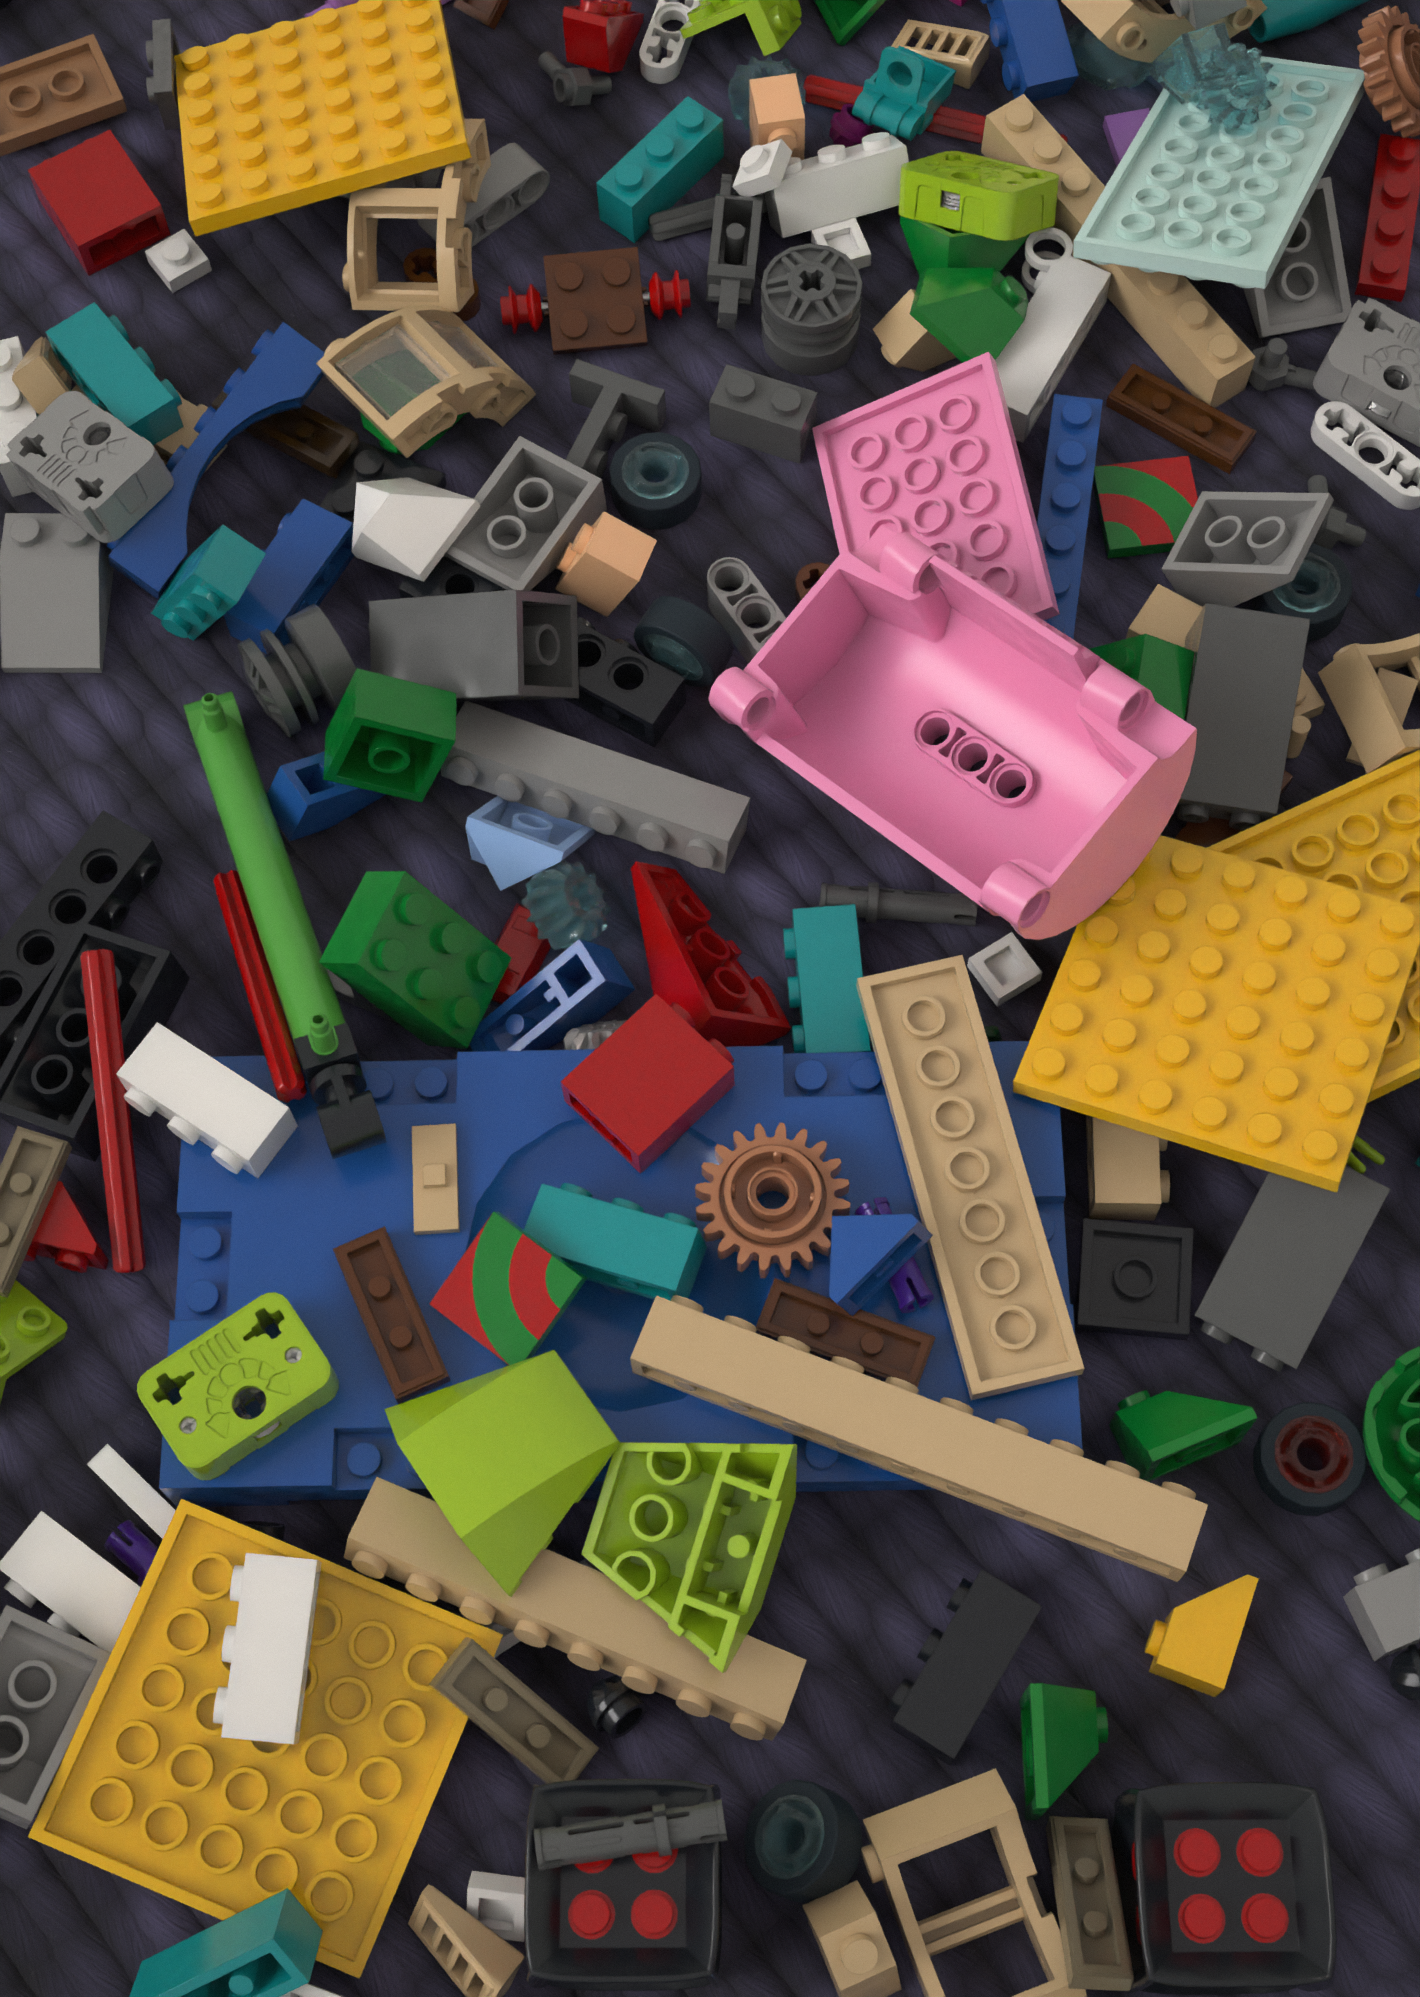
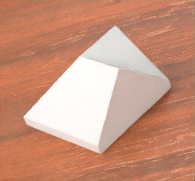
M411 478L356 482L352 553L358 559L424 582L480 508V504L476 499Z

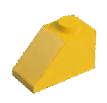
M1247 1574L1175 1607L1166 1617L1165 1622L1156 1619L1145 1647V1653L1154 1656L1149 1672L1212 1697H1216L1221 1693L1228 1679L1259 1578Z

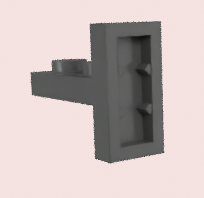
M576 359L569 373L572 402L592 410L565 460L601 478L608 461L607 452L613 441L619 442L621 440L627 422L655 432L661 430L666 420L665 390Z

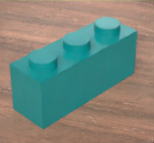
M687 96L596 183L599 219L635 243L649 229L648 219L652 213L670 209L724 157L723 119Z
M93 302L46 331L56 360L83 394L102 410L109 412L123 422L126 427L140 437L143 436L154 446L184 427L177 409L178 406L182 405L178 392L168 379H164L161 382L154 375L156 370L151 359L140 346L136 349L131 347L127 342L130 340L128 333L115 315L107 317L99 306Z
M222 524L178 567L151 614L159 618L161 625L171 634L181 638L188 637L194 641L238 603L266 553Z
M856 904L793 909L792 928H783L785 960L795 959L796 976L787 977L789 1008H799L801 1025H792L793 1053L871 1052L869 1031L856 987L857 978L863 977Z
M562 1183L560 1188L541 1184L524 1231L587 1277V1280L654 1300L656 1295L670 1301L674 1295L689 1298L707 1249L706 1243L699 1228H696L695 1222L675 1213H665L663 1218L644 1213V1209L640 1205L622 1198H613L611 1203L592 1198L593 1195L588 1190L574 1184Z
M287 1888L143 1960L129 1997H280L310 1982L323 1930Z

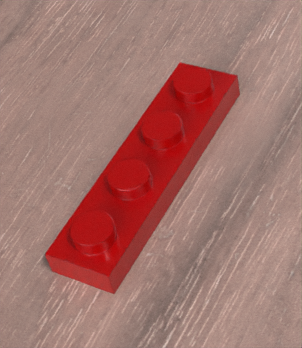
M1380 133L1375 153L1355 295L1402 302L1407 285L1420 192V139L1403 138L1401 136Z

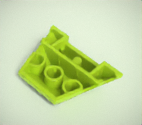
M555 1350L384 1409L397 1444L460 1539L510 1597L513 1596L523 1582L520 1580L540 1550L545 1551L554 1538L552 1533L572 1505L579 1503L621 1443Z
M621 1442L612 1455L581 1555L635 1600L640 1599L669 1623V1629L679 1637L684 1636L710 1658L708 1661L722 1673L726 1672L761 1610L795 1502L797 1444Z

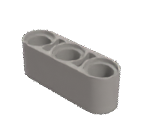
M509 143L490 155L491 166L483 178L477 202L467 203L464 227L469 228L472 232V247L535 203L548 188L550 183L548 171L516 143ZM418 219L419 226L436 242L437 219Z
M725 557L715 561L710 566L707 572L708 607L749 664L785 621L786 617L749 566L742 560L735 557ZM725 587H735L738 590L726 592L721 589ZM752 623H760L765 626L756 629L750 628L747 625Z

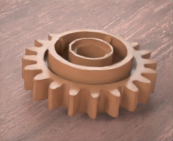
M1388 5L1369 14L1367 18L1362 20L1364 28L1358 30L1359 37L1363 42L1357 46L1360 52L1359 67L1364 71L1365 80L1363 85L1375 109L1382 115L1383 121L1391 120L1394 133L1401 131L1403 138L1409 136L1413 138L1420 135V29L1416 23L1410 24L1407 12L1401 14L1398 6L1390 8Z
M760 1123L756 1124L753 1141H747L745 1136L739 1131L733 1132L735 1150L731 1151L727 1147L717 1144L715 1146V1157L720 1165L703 1162L701 1166L703 1177L711 1183L704 1182L695 1186L696 1197L706 1201V1203L696 1207L697 1220L712 1221L703 1229L705 1241H715L722 1238L717 1249L718 1257L721 1260L727 1258L733 1252H738L737 1267L740 1272H743L752 1260L758 1261L761 1278H766L772 1263L779 1264L785 1278L790 1277L791 1263L794 1259H798L807 1270L812 1269V1249L825 1256L831 1254V1243L826 1235L831 1236L832 1216H849L850 1202L838 1198L849 1192V1180L843 1178L833 1179L841 1171L842 1162L840 1158L823 1162L827 1152V1143L821 1141L812 1148H807V1130L804 1128L796 1134L793 1140H789L786 1138L787 1132L784 1123H779L774 1137H767L763 1126ZM777 1191L782 1193L788 1201L778 1209H768L758 1202V1198L765 1192Z

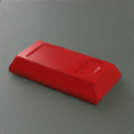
M519 903L516 904L495 942L512 959L491 999L492 1001L502 1004L537 975L563 927V922Z

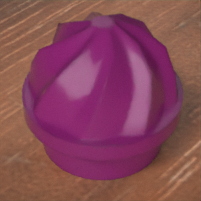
M844 104L841 111L834 113L830 120L829 136L833 140L834 145H844L845 148L862 143L863 137L874 133L872 130L874 125H867L862 119L852 115L854 106L852 104Z

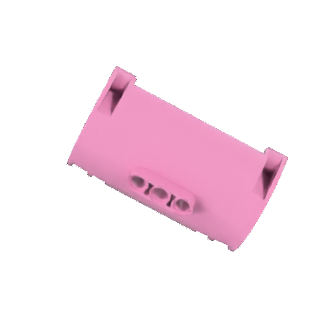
M883 524L858 550L848 552L844 549L745 669L742 670L738 667L726 669L715 680L708 698L710 706L723 720L729 724L738 725L749 739L991 915L1001 916L1008 921L1024 939H1045L1073 928L1099 909L1127 881L1152 849L1168 824L1190 775L1196 749L1197 729L1158 704L1151 690L909 533L902 532L897 534ZM949 734L944 742L933 745L937 738ZM987 760L981 769L970 771L975 763ZM1026 786L1019 796L1007 798L1015 788Z

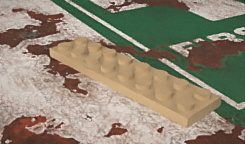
M963 955L857 978L856 987L921 1222L933 1235L927 1243L971 1400L1081 1375L1085 1368Z

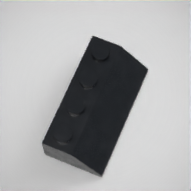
M79 921L0 1069V1118L16 1127H23L68 1141L72 1147L71 1154L96 1162L101 1153L80 958L82 952L109 949L114 954L125 1062L157 1022L164 1027L166 1026L190 977L171 951Z

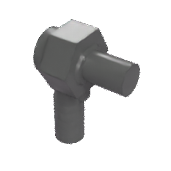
M550 51L542 53L538 59L539 66L554 81L553 90L556 99L559 102H563L564 106L588 105L591 102L592 95L609 94L611 92L612 82L608 75L590 76L587 67L566 68Z
M1273 338L1267 346L1252 350L1256 358L1248 381L1252 387L1260 391H1268L1283 384L1315 390L1313 379L1317 371L1290 365L1289 357L1285 354L1287 351L1286 342L1280 338Z
M1314 475L1309 478L1307 482L1308 493H1329L1326 477ZM1331 505L1312 543L1330 550L1337 541L1354 547H1360L1365 540L1366 530L1347 523V513Z

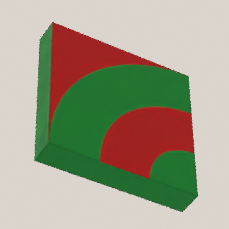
M1189 456L1101 465L1094 468L1092 485L1107 558L1170 552L1198 500Z
M493 1211L429 1304L506 1364L512 1365L534 1356L585 1283L587 1277L502 1213Z

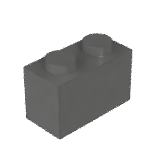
M726 364L709 402L710 436L800 464L813 435L812 428L817 425L818 392Z

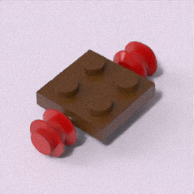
M638 247L543 256L547 296H543V302H541L540 292L533 284H529L526 294L516 295L512 287L508 286L509 296H500L503 325H512L513 334H516L519 324L529 323L534 332H537L543 323L542 312H544L545 317L549 316L553 355L647 346L644 307H648V302H650L651 312L658 320L662 319L665 310L675 309L679 318H682V308H691L689 280L679 279L678 270H675L672 280L662 281L658 273L654 272L648 282L649 292H647L646 287H642Z

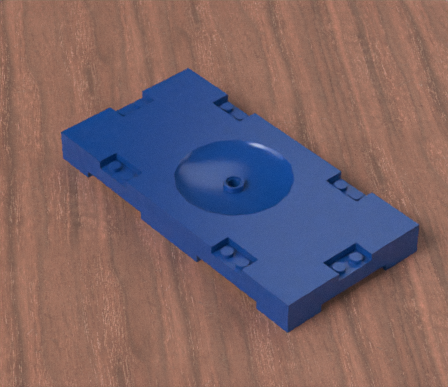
M1029 1041L988 1042L1075 1334L1073 1304H1070L1064 1200L1066 1191L1060 1107L1013 1092V1080ZM783 1046L726 1047L734 1058L732 1065L734 1066L735 1086L641 1174L564 1101L561 1081L595 1049L457 1052V1060L360 1061L367 1084L365 1091L370 1090L387 1142L336 1159H332L316 1109L319 1105L312 1099L299 1055L297 1057L307 1092L301 1100L293 1099L288 1103L282 1102L277 1098L265 1055L210 1056L288 1106L298 1127L259 1178H256L243 1168L238 1174L229 1171L211 1156L214 1149L199 1139L194 1145L181 1139L176 1212L181 1219L175 1320H170L167 1357L259 1296L276 1292L283 1295L289 1301L328 1359L339 1380V1389L336 1396L330 1402L314 1410L290 1426L287 1431L262 1448L256 1449L229 1467L230 1469L212 1480L195 1478L178 1460L162 1434L159 1489L176 1506H178L181 1499L200 1507L289 1505V1501L366 1499L376 1477H379L426 1498H433L397 1444L384 1409L395 1406L398 1403L333 1251V1248L384 1226L451 1379L450 1382L409 1399L412 1400L509 1366L429 1303L493 1211L502 1213L524 1230L541 1184L560 1188L562 1183L574 1184L588 1190L593 1195L592 1198L609 1203L612 1202L613 1198L626 1199L640 1205L644 1209V1213L661 1218L664 1217L665 1213L682 1215L695 1222L696 1228H699L704 1239L703 1229L712 1221L697 1220L696 1207L706 1203V1201L698 1199L695 1194L696 1184L711 1183L702 1175L701 1166L703 1162L720 1165L715 1157V1146L720 1144L734 1151L733 1132L735 1131L742 1133L747 1141H753L756 1124L760 1123L763 1126L767 1137H774L779 1123H784L787 1132L786 1138L789 1140H793L796 1134L803 1128L807 1130V1148H812L815 1144L825 1141L827 1143V1152L823 1162L840 1158L842 1162L841 1171L833 1179L843 1178L849 1180V1192L842 1197H838L850 1202L849 1216L855 1215V1210L868 1201L874 1212L876 1208L874 1199L886 1197L893 1214H912L922 1224L875 1052L783 1053ZM456 1123L460 1232L415 1235L412 1126ZM777 1191L765 1192L758 1198V1202L768 1209H778L788 1201L782 1193ZM826 1235L831 1243V1236ZM722 1238L715 1241H705L707 1249L688 1299L700 1304L704 1308V1314L723 1321L725 1316H735L750 1322L756 1327L775 1278L831 1298L829 1296L831 1254L825 1256L812 1249V1269L807 1270L798 1259H794L791 1263L790 1277L785 1278L779 1264L772 1263L766 1278H761L758 1261L752 1260L749 1266L743 1272H740L737 1267L738 1252H733L730 1256L721 1260L718 1257L717 1249ZM927 1242L917 1251L914 1259L929 1290L934 1295V1299L928 1305L920 1309L915 1299V1302L912 1303L915 1311L902 1313L898 1307L899 1303L887 1281L860 1308L866 1312L935 1336L934 1345L918 1386V1395L939 1403L943 1397L955 1399L970 1406L974 1410L973 1416L995 1423L997 1418L1007 1419L1027 1428L1029 1431L1028 1436L1047 1444H1050L1052 1439L1062 1440L1074 1444L1083 1450L1078 1375L971 1400ZM586 1280L534 1354V1356L551 1350H555L620 1442L797 1444L796 1492L935 1490L924 1484L633 1373L630 1357L654 1299ZM275 1323L265 1328L271 1339L281 1334ZM177 1387L168 1392L173 1405L182 1400ZM261 1399L250 1402L245 1407L242 1418L253 1419L258 1417L265 1409L266 1400ZM611 1458L581 1500L599 1499Z

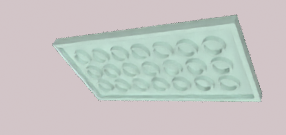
M1213 49L1180 60L1076 235L1073 257L1091 260L1099 265L1116 264L1138 268L1148 273L1159 271L1183 275L1192 280L1207 279L1232 283L1240 288L1256 287L1265 289L1365 92L1363 85L1365 80L1364 71Z

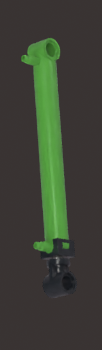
M232 691L219 695L207 693L201 700L184 704V711L312 1099L319 1105L316 1109L332 1159L387 1142L372 1093L370 1090L365 1091L367 1084L349 1026L345 1022L328 969L319 963L322 952L253 756Z

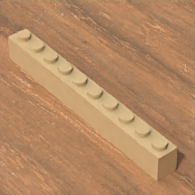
M656 1295L630 1357L633 1373L1178 1582L1187 1571L1208 1504L1195 1500L1196 1493L1191 1489L1173 1482H1162L1161 1486L1140 1479V1472L1127 1464L1112 1460L1106 1461L1105 1465L1084 1458V1451L1069 1442L1052 1439L1050 1444L1029 1437L1028 1429L1016 1422L997 1418L995 1423L973 1416L974 1410L958 1400L943 1397L940 1403L918 1395L919 1389L905 1380L895 1377H887L885 1382L863 1374L865 1369L860 1364L847 1358L833 1356L832 1360L828 1361L810 1354L811 1348L794 1338L779 1336L778 1340L775 1341L757 1334V1328L744 1319L728 1315L725 1316L723 1321L704 1314V1308L700 1304L686 1297L674 1295L670 1301Z

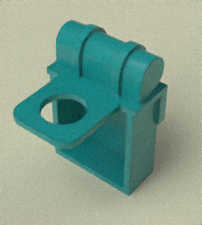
M888 46L881 53L878 70L870 79L865 80L863 91L854 103L852 115L862 119L867 125H876L889 131L890 135L897 138L901 136L911 141L916 133L921 135L930 125L935 111L951 94L956 70L902 46L897 48Z

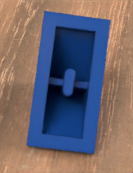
M912 1214L832 1216L829 1296L837 1305L853 1316L933 1235Z

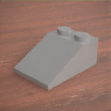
M1331 177L1320 179L1266 288H1243L1259 338L1344 323L1352 309Z
M519 436L474 497L480 504V508L444 556L506 590L530 591L556 568L565 547L569 542H574L583 524L586 523L592 526L604 511L606 512L607 506L602 479Z
M1202 491L1161 570L1175 591L1184 598L1202 607L1206 603L1234 607L1294 580L1334 499L1330 493Z
M5 513L0 549L1 668L4 673H102L114 568L109 565L108 557L112 550L106 547L107 543L98 541L62 513Z
M8 1605L5 1606L0 1616V1818L27 1830L75 1734L111 1652Z

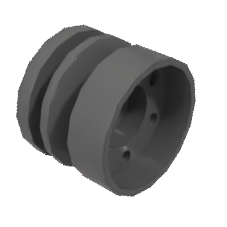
M809 243L788 248L775 256L764 270L761 284V338L765 352L777 366L793 374L816 376L833 372L846 364L856 351L860 334L862 280L858 267L846 254L830 246Z
M315 604L285 618L284 623L290 643L283 646L269 629L260 632L267 655L264 656L250 638L238 643V650L245 668V676L255 697L267 716L271 717L289 738L301 732V727L294 710L298 709L306 722L311 726L317 724L319 716L313 699L320 696L325 704L336 712L356 671V667L336 630L322 610Z

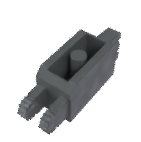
M722 174L720 194L715 196L706 301L719 303L717 328L736 330L738 305H753L763 198H760V194L752 197L733 195L734 188L732 186L734 181L732 180V175Z

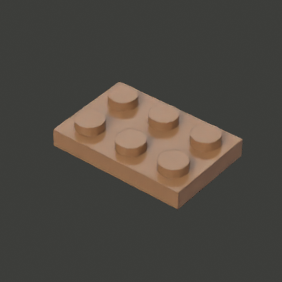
M94 34L0 67V157L127 112L123 96Z

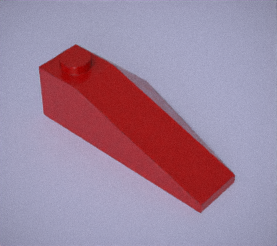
M636 861L631 867V874L653 995L657 994L669 1006L673 1002L679 1004L692 1017L696 1025L694 1029L704 1039L709 1041L711 1038H714L725 1047L760 1046L786 1035L791 1026L772 989L762 976L752 979L737 961L742 951L733 940L725 942L721 936L714 932L707 923L711 919L710 911L678 871L673 868Z

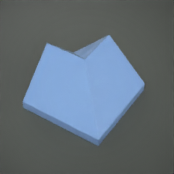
M496 796L470 814L465 825L471 860L487 865L500 891L561 862L595 833L593 828L564 818L553 817L544 811L518 802L506 801L500 796Z

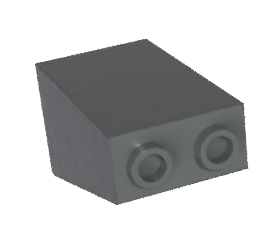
M504 590L369 601L370 620L368 630L370 634L371 672L456 693V702L579 698L577 596L525 590Z
M1208 603L1204 605L1186 635L1184 648L1195 651L1184 721L1197 729V737L1190 775L1173 812L1178 813V819L1192 823L1207 822L1209 817L1229 820L1228 825L1231 828L1246 830L1277 814L1310 619Z
M1348 1167L1345 1168L1337 1193L1268 1172L1195 1313L1196 1317L1204 1320L1200 1330L1227 1345H1230L1233 1338L1236 1337L1254 1346L1255 1348L1250 1357L1276 1371L1281 1372L1285 1363L1297 1369L1390 1188Z

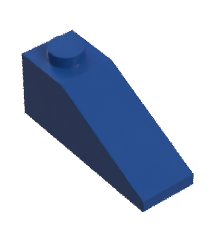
M325 751L281 765L267 792L276 822L289 842L331 828L386 794L323 780Z
M578 939L479 1023L469 1045L473 1051L546 1050L564 1040L566 1033L572 1028L581 1027L582 1024L597 1022L631 994L635 988L610 948Z

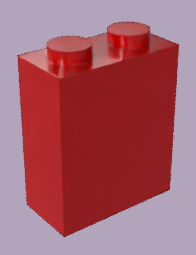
M110 129L28 169L39 201L88 276L171 235L160 202Z
M657 994L648 1000L561 1081L564 1101L640 1174L735 1086L734 1066L732 1065L734 1058L726 1047L714 1038H711L709 1041L704 1039L694 1029L696 1026L695 1022L683 1007L675 1002L669 1006Z

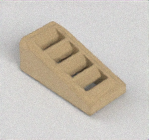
M908 19L891 47L897 48L902 46L955 69L956 73L953 83L970 89L989 58L991 37L974 30ZM911 37L919 39L915 47L906 46ZM928 43L934 45L932 50L925 49ZM944 49V50H947V51H949V52H948V53H944V52H942V50Z
M40 337L32 344L12 375V381L38 414L44 412L57 397L71 391L72 379L56 360L52 347L46 337Z
M428 1884L422 1891L408 1922L411 1929L465 1997H503L510 1988L525 1956L434 1886Z

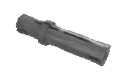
M821 882L819 907L856 904L857 918H865V923H876L877 919H892L912 922L948 923L975 927L977 904L963 893L879 887L878 882H868L867 886H848Z
M717 1799L696 1805L665 1808V1803L652 1805L653 1811L634 1815L597 1819L559 1827L534 1829V1841L539 1871L564 1865L620 1858L639 1853L644 1854L658 1851L659 1857L672 1855L671 1849L701 1843L727 1841L722 1800Z

